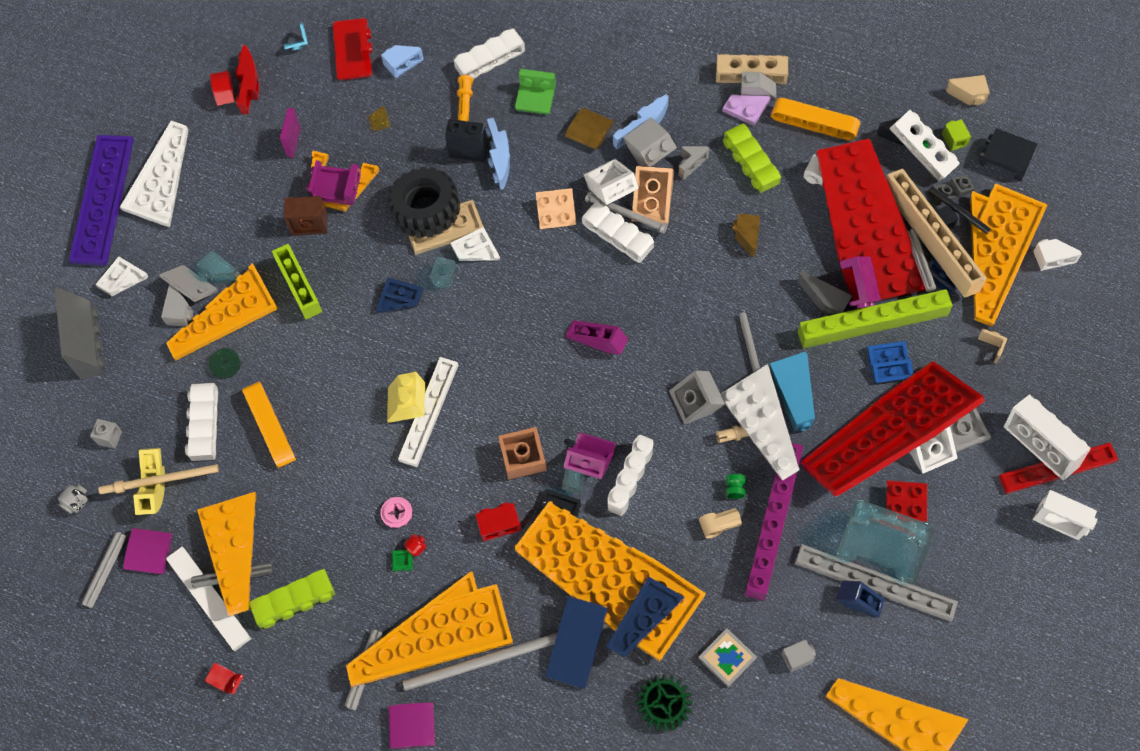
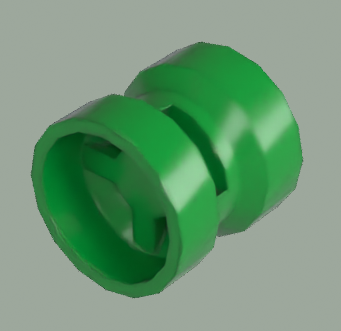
M741 474L727 475L726 484L728 488L726 489V497L730 499L744 498L745 489L743 485L745 484V476Z

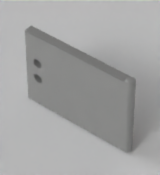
M185 265L159 274L160 278L194 302L218 291L217 288Z

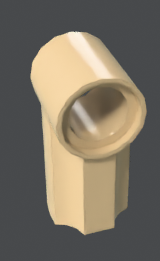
M736 508L718 514L709 513L699 518L703 533L707 539L720 535L722 531L742 525L740 514Z

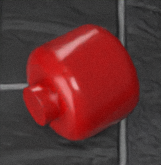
M412 534L405 541L404 546L413 556L418 557L427 547L426 539L422 535Z

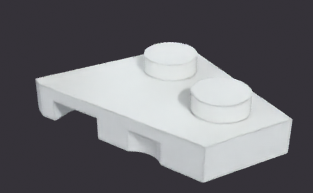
M484 227L451 242V247L459 261H497L500 259Z
M118 257L96 283V286L110 296H114L147 279L149 276L144 271Z

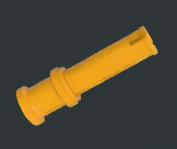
M469 75L458 77V120L469 121L470 98L473 95L471 85L474 79Z

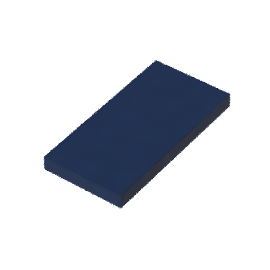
M568 596L545 677L586 689L608 607Z

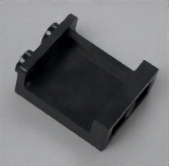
M449 119L445 132L449 157L484 162L488 147L487 143L483 142L484 124Z
M996 128L994 134H989L985 144L988 145V148H983L979 158L982 159L980 165L984 166L985 162L1017 173L1014 179L1022 181L1037 143Z

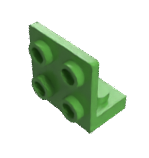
M520 69V87L515 110L549 115L556 87L555 73Z

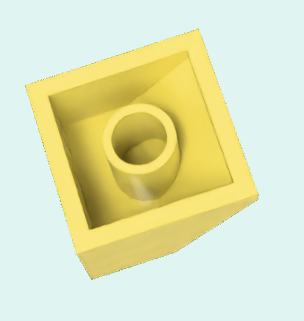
M417 372L398 375L388 387V423L425 416L424 380Z

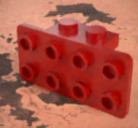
M360 18L334 22L333 31L338 80L372 76L370 53H373L372 42H369L372 35L371 29L368 28L367 19Z

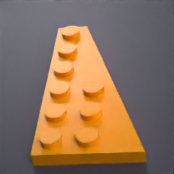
M839 678L826 695L829 700L902 751H949L969 720Z

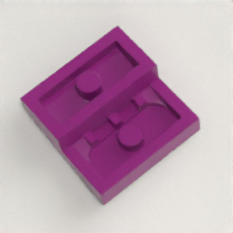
M133 528L127 545L123 569L164 574L167 553H170L172 533Z
M433 703L388 706L390 749L432 747L435 745Z

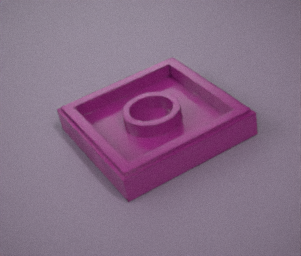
M294 108L287 109L280 135V140L288 158H294L301 130Z

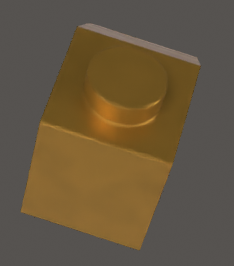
M738 213L737 220H733L732 231H736L735 239L751 257H755L760 216Z

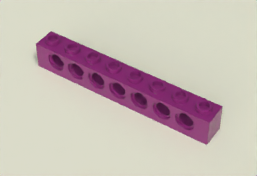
M791 442L799 466L803 445ZM797 472L783 481L777 473L775 474L745 596L765 601Z

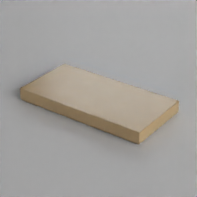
M469 200L460 203V213L457 216V220L455 223H451V227L448 230H443L442 234H435L430 238L427 236L417 238L416 235L414 237L409 236L415 255L451 244V242L482 228L483 224L474 201Z

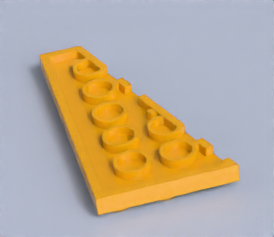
M252 263L243 275L240 274L229 288L226 287L205 307L206 309L200 315L197 314L187 327L179 330L166 344L176 361L277 310L254 264Z
M256 492L197 510L229 616L249 610Z

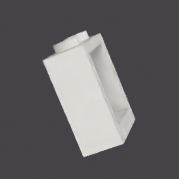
M616 159L584 174L588 189L606 205L639 189L634 173Z
M1050 490L1039 503L1033 520L1079 540L1083 535L1087 536L1090 529L1093 530L1097 519L1094 517L1097 510Z

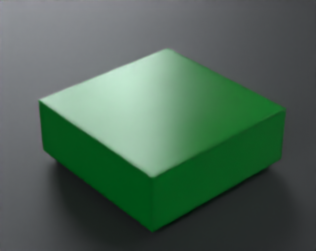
M408 550L392 551L393 572L413 571V555Z

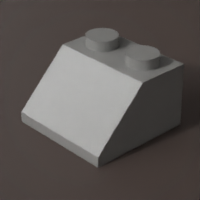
M652 117L622 137L641 167L653 166L677 148L669 133Z
M695 370L669 390L684 424L711 415L725 405L709 371Z

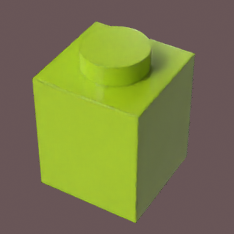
M962 119L948 122L945 124L942 136L950 151L968 146L971 138Z

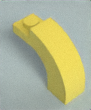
M160 448L139 450L141 479L165 474ZM165 482L139 488V491L134 494L135 515L155 514L159 511L163 502Z

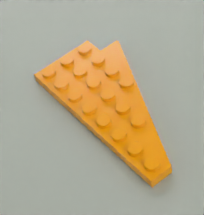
M996 183L989 197L974 191L970 195V213L991 228L990 233L986 235L971 224L972 260L987 278L980 292L974 294V320L993 327L1047 207V204Z
M469 572L347 664L346 668L351 687L513 644L497 584L477 589L473 572Z

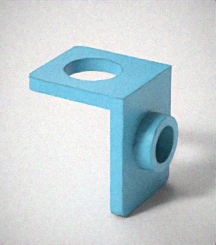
M303 22L300 23L304 40L284 44L285 49L292 48V50L303 48L302 45L308 44Z

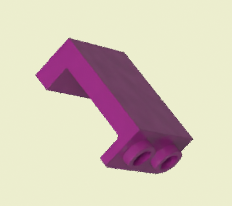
M316 160L315 166L311 168V181L307 183V193H309L310 197L321 196L323 202L354 206L361 178L359 165L351 164L350 169L322 166L321 162Z
M857 256L840 261L841 269H853L859 300L850 302V306H857V309L875 306V302L881 301L871 257Z
M579 432L574 447H569L567 450L564 468L602 479L612 461L616 443Z

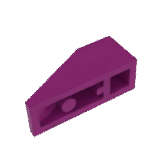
M576 320L572 321L565 335L569 339L605 353L618 355L622 354L628 338L618 326Z

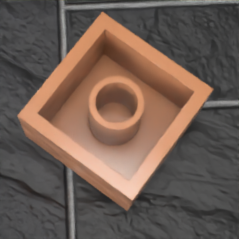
M537 427L498 436L508 480L546 471V463Z

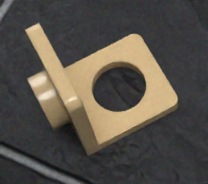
M982 329L978 339L999 347L994 360L996 364L1002 354L1007 338L995 331Z

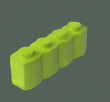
M744 123L725 132L723 139L725 147L733 152L734 160L742 165L743 173L752 179L751 183L755 189L762 193L780 184V173Z
M322 569L287 586L278 588L269 594L260 596L250 601L249 605L257 625L260 628L264 627L266 629L274 626L275 622L279 619L287 620L292 618L297 611L312 609L313 605L317 602L325 603L330 601L332 596L335 595V591L325 569Z

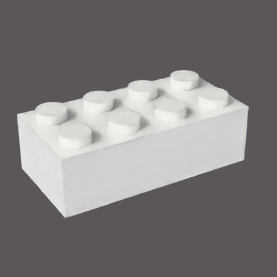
M1030 394L1013 407L1004 425L1007 431L1063 481L1080 467L1091 449L1084 440L1077 437L1068 426L1061 423L1053 413L1044 408Z

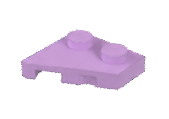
M731 95L723 107V112L755 126L769 104L771 97Z

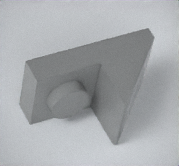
M682 146L681 157L684 160L679 164L678 176L684 180L709 158V148L707 146Z

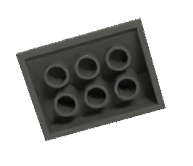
M54 288L62 358L80 379L103 375L102 367H105V362L101 356L103 345L99 339L101 328L99 323H97V317H99L97 307H94L88 299L60 288Z

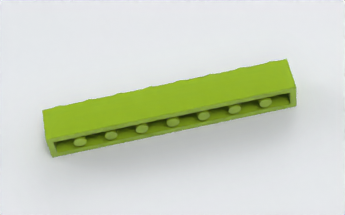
M946 289L800 322L797 333L804 349L949 315L953 305Z

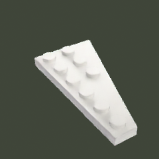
M174 121L169 123L121 204L120 208L122 211L170 228L188 135L187 126Z
M767 364L720 395L727 408L783 481L797 472L799 467Z

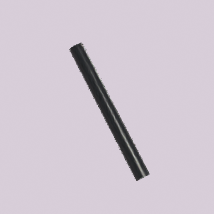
M934 186L930 187L929 193L944 204L949 205L952 210L986 235L990 233V227Z

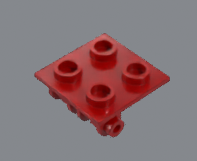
M887 480L886 508L884 510L886 519L927 522V484Z

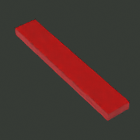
M1111 442L1092 447L1080 467L1071 475L1117 462L1118 457ZM1043 462L998 476L1006 494L1061 479Z

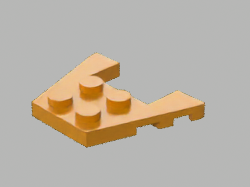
M312 151L311 168L315 166L316 160L320 161L322 166H326L329 159L328 154ZM362 164L360 170L361 178L355 200L378 174V166ZM324 202L325 207L345 212L351 206Z

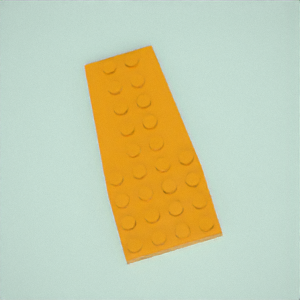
M551 501L548 502L515 546L517 553L571 597L608 607L604 623L614 631L618 628L648 577L684 596V600L637 645L659 662L706 595L705 592L657 560L634 547L630 548L616 537L615 539L605 534V531L594 528L587 524V521L578 519L571 515L569 511L562 510L553 505Z

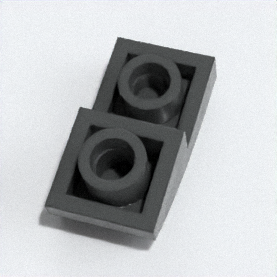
M967 174L951 178L948 183L934 186L952 200H956L975 190ZM936 198V200L938 201L939 205L944 204L943 202H941L939 199Z

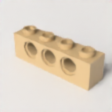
M717 55L716 83H741L742 72H761L776 82V84H786L788 78V56Z

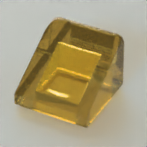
M384 106L369 115L373 131L390 127Z

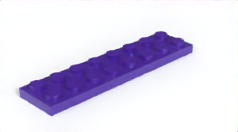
M97 135L69 258L71 264L105 266L108 264L134 143L132 136Z

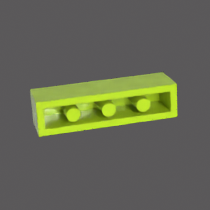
M289 243L273 250L272 254L305 320L321 313L322 309Z

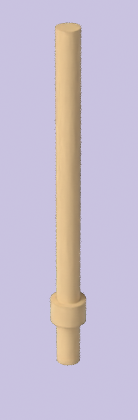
M216 464L127 482L123 480L116 481L111 485L100 486L99 493H122L127 489L219 472V467Z

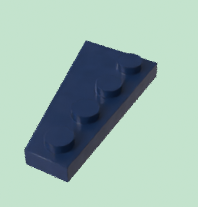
M648 577L606 648L625 658L684 600V596Z

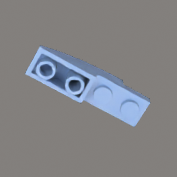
M667 94L663 97H658L650 105L642 107L638 112L637 120L632 121L624 129H619L613 135V145L617 150L626 144L622 137L647 119L652 117L658 124L661 122L668 108Z
M493 117L487 119L488 126L485 127L487 137H491L492 140L490 141L491 150H489L490 158H488L490 169L494 168L495 172L492 174L495 184L498 183L500 189H504L510 168L508 139L505 130L498 132Z

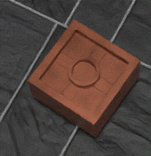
M321 196L284 198V219L291 235L327 234L328 214Z

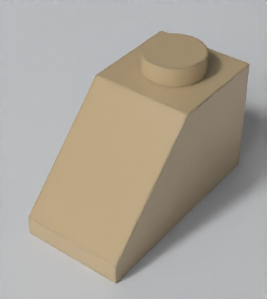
M985 75L949 79L946 88L948 94L967 105L986 103L990 93Z

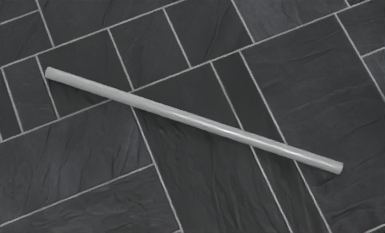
M604 623L603 629L608 628V626ZM558 633L402 681L405 691L554 645Z

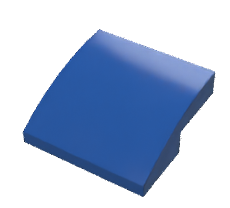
M906 341L867 347L869 363L875 383L903 380L913 375Z

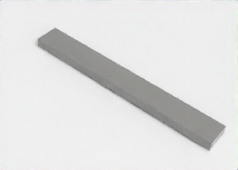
M801 544L795 564L841 582L842 580L861 581L882 597L949 622L953 620L958 601L803 544Z

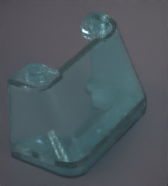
M856 500L851 508L835 556L845 562L854 561L857 556L895 569V575L899 581L914 584L931 544L932 527L914 518L862 500Z

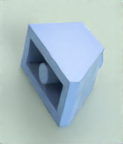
M395 45L381 54L384 66L395 78L424 60L420 47Z

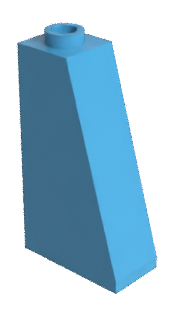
M806 352L770 363L769 365L774 386L794 431L810 429L815 419L808 356Z

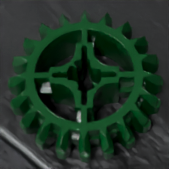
M663 674L662 680L659 681V677L655 675V683L648 679L647 685L649 687L642 685L641 689L643 692H638L637 697L643 699L636 701V705L643 706L637 712L638 714L645 713L641 720L649 719L648 727H651L653 723L656 724L655 731L659 730V725L663 726V732H667V726H670V729L675 731L674 724L676 723L681 728L683 724L680 719L687 722L689 718L686 714L692 713V709L686 707L693 705V701L686 700L692 694L691 692L684 693L688 686L680 687L681 679L674 683L673 675H671L669 681L666 680V674ZM663 687L674 690L678 695H668ZM657 689L658 699L653 701L652 704L647 705L649 695ZM662 697H663V699H665L666 702H668V701L671 702V703H668V708H667V709H666V707H664L663 704H661V705L658 704V703H661V698H662ZM681 701L682 708L680 712L672 717L671 707ZM650 711H661L666 719L658 718Z

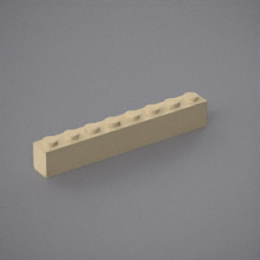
M904 169L887 174L886 180L900 213L912 229L916 231L918 237L963 297L966 298L980 292L987 278Z

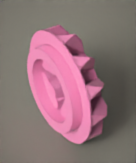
M393 497L383 504L381 518L389 527L400 528L403 525H407L408 521L412 518L413 510L406 499ZM395 506H397V509L400 512H402L399 514L398 519L395 517V515H391L395 512Z

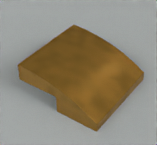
M582 107L566 131L565 137L597 150L604 142L605 135L613 127L614 120Z

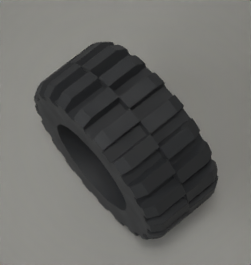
M420 167L418 170L414 168L409 173H403L400 179L397 178L394 181V186L390 187L387 197L388 206L395 225L399 227L400 231L412 237L416 235L417 238H423V236L430 238L435 234L440 235L443 233V230H448L451 227V223H455L460 213V199L452 178L442 170L437 171L436 168L432 167L430 169ZM432 196L438 198L434 204L427 208L415 209L410 207L416 200L422 197Z

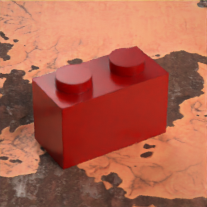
M502 503L497 508H485L475 514L483 542L521 531L514 503Z

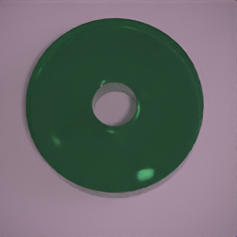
M222 348L211 355L209 367L216 377L227 379L238 373L241 361L234 350Z

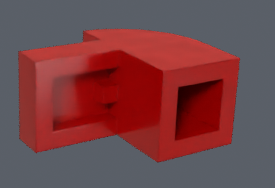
M226 70L210 74L217 106L235 102L230 72L228 73Z

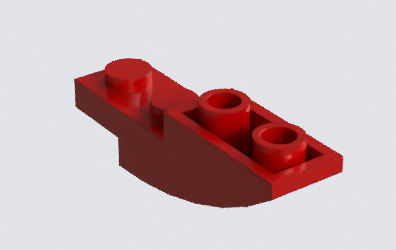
M242 45V50L238 54L239 65L235 69V75L240 81V94L236 98V105L239 107L241 114H249L251 100H258L259 76L249 49L246 45Z

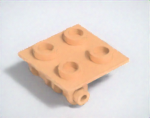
M572 188L536 192L540 229L576 225Z

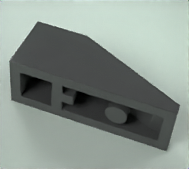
M803 271L800 272L798 283L823 314L830 316L846 311L852 295Z

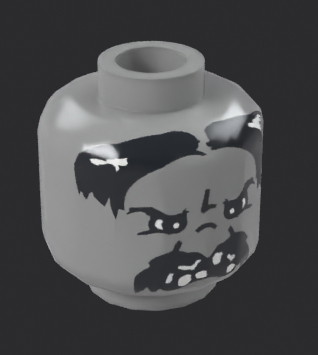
M79 484L76 487L68 485L59 495L58 501L60 503L58 505L70 514L73 512L79 513L89 500L85 494L87 490Z

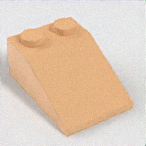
M636 166L635 179L639 189L634 191L632 211L662 224L664 222L668 224L674 170Z

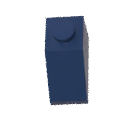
M842 580L836 598L846 607L874 617H880L885 598L863 582Z

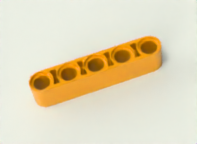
M777 98L771 113L772 119L778 122L848 141L855 140L860 126V121L855 117L786 98Z
M260 381L243 388L242 391L278 469L296 461Z

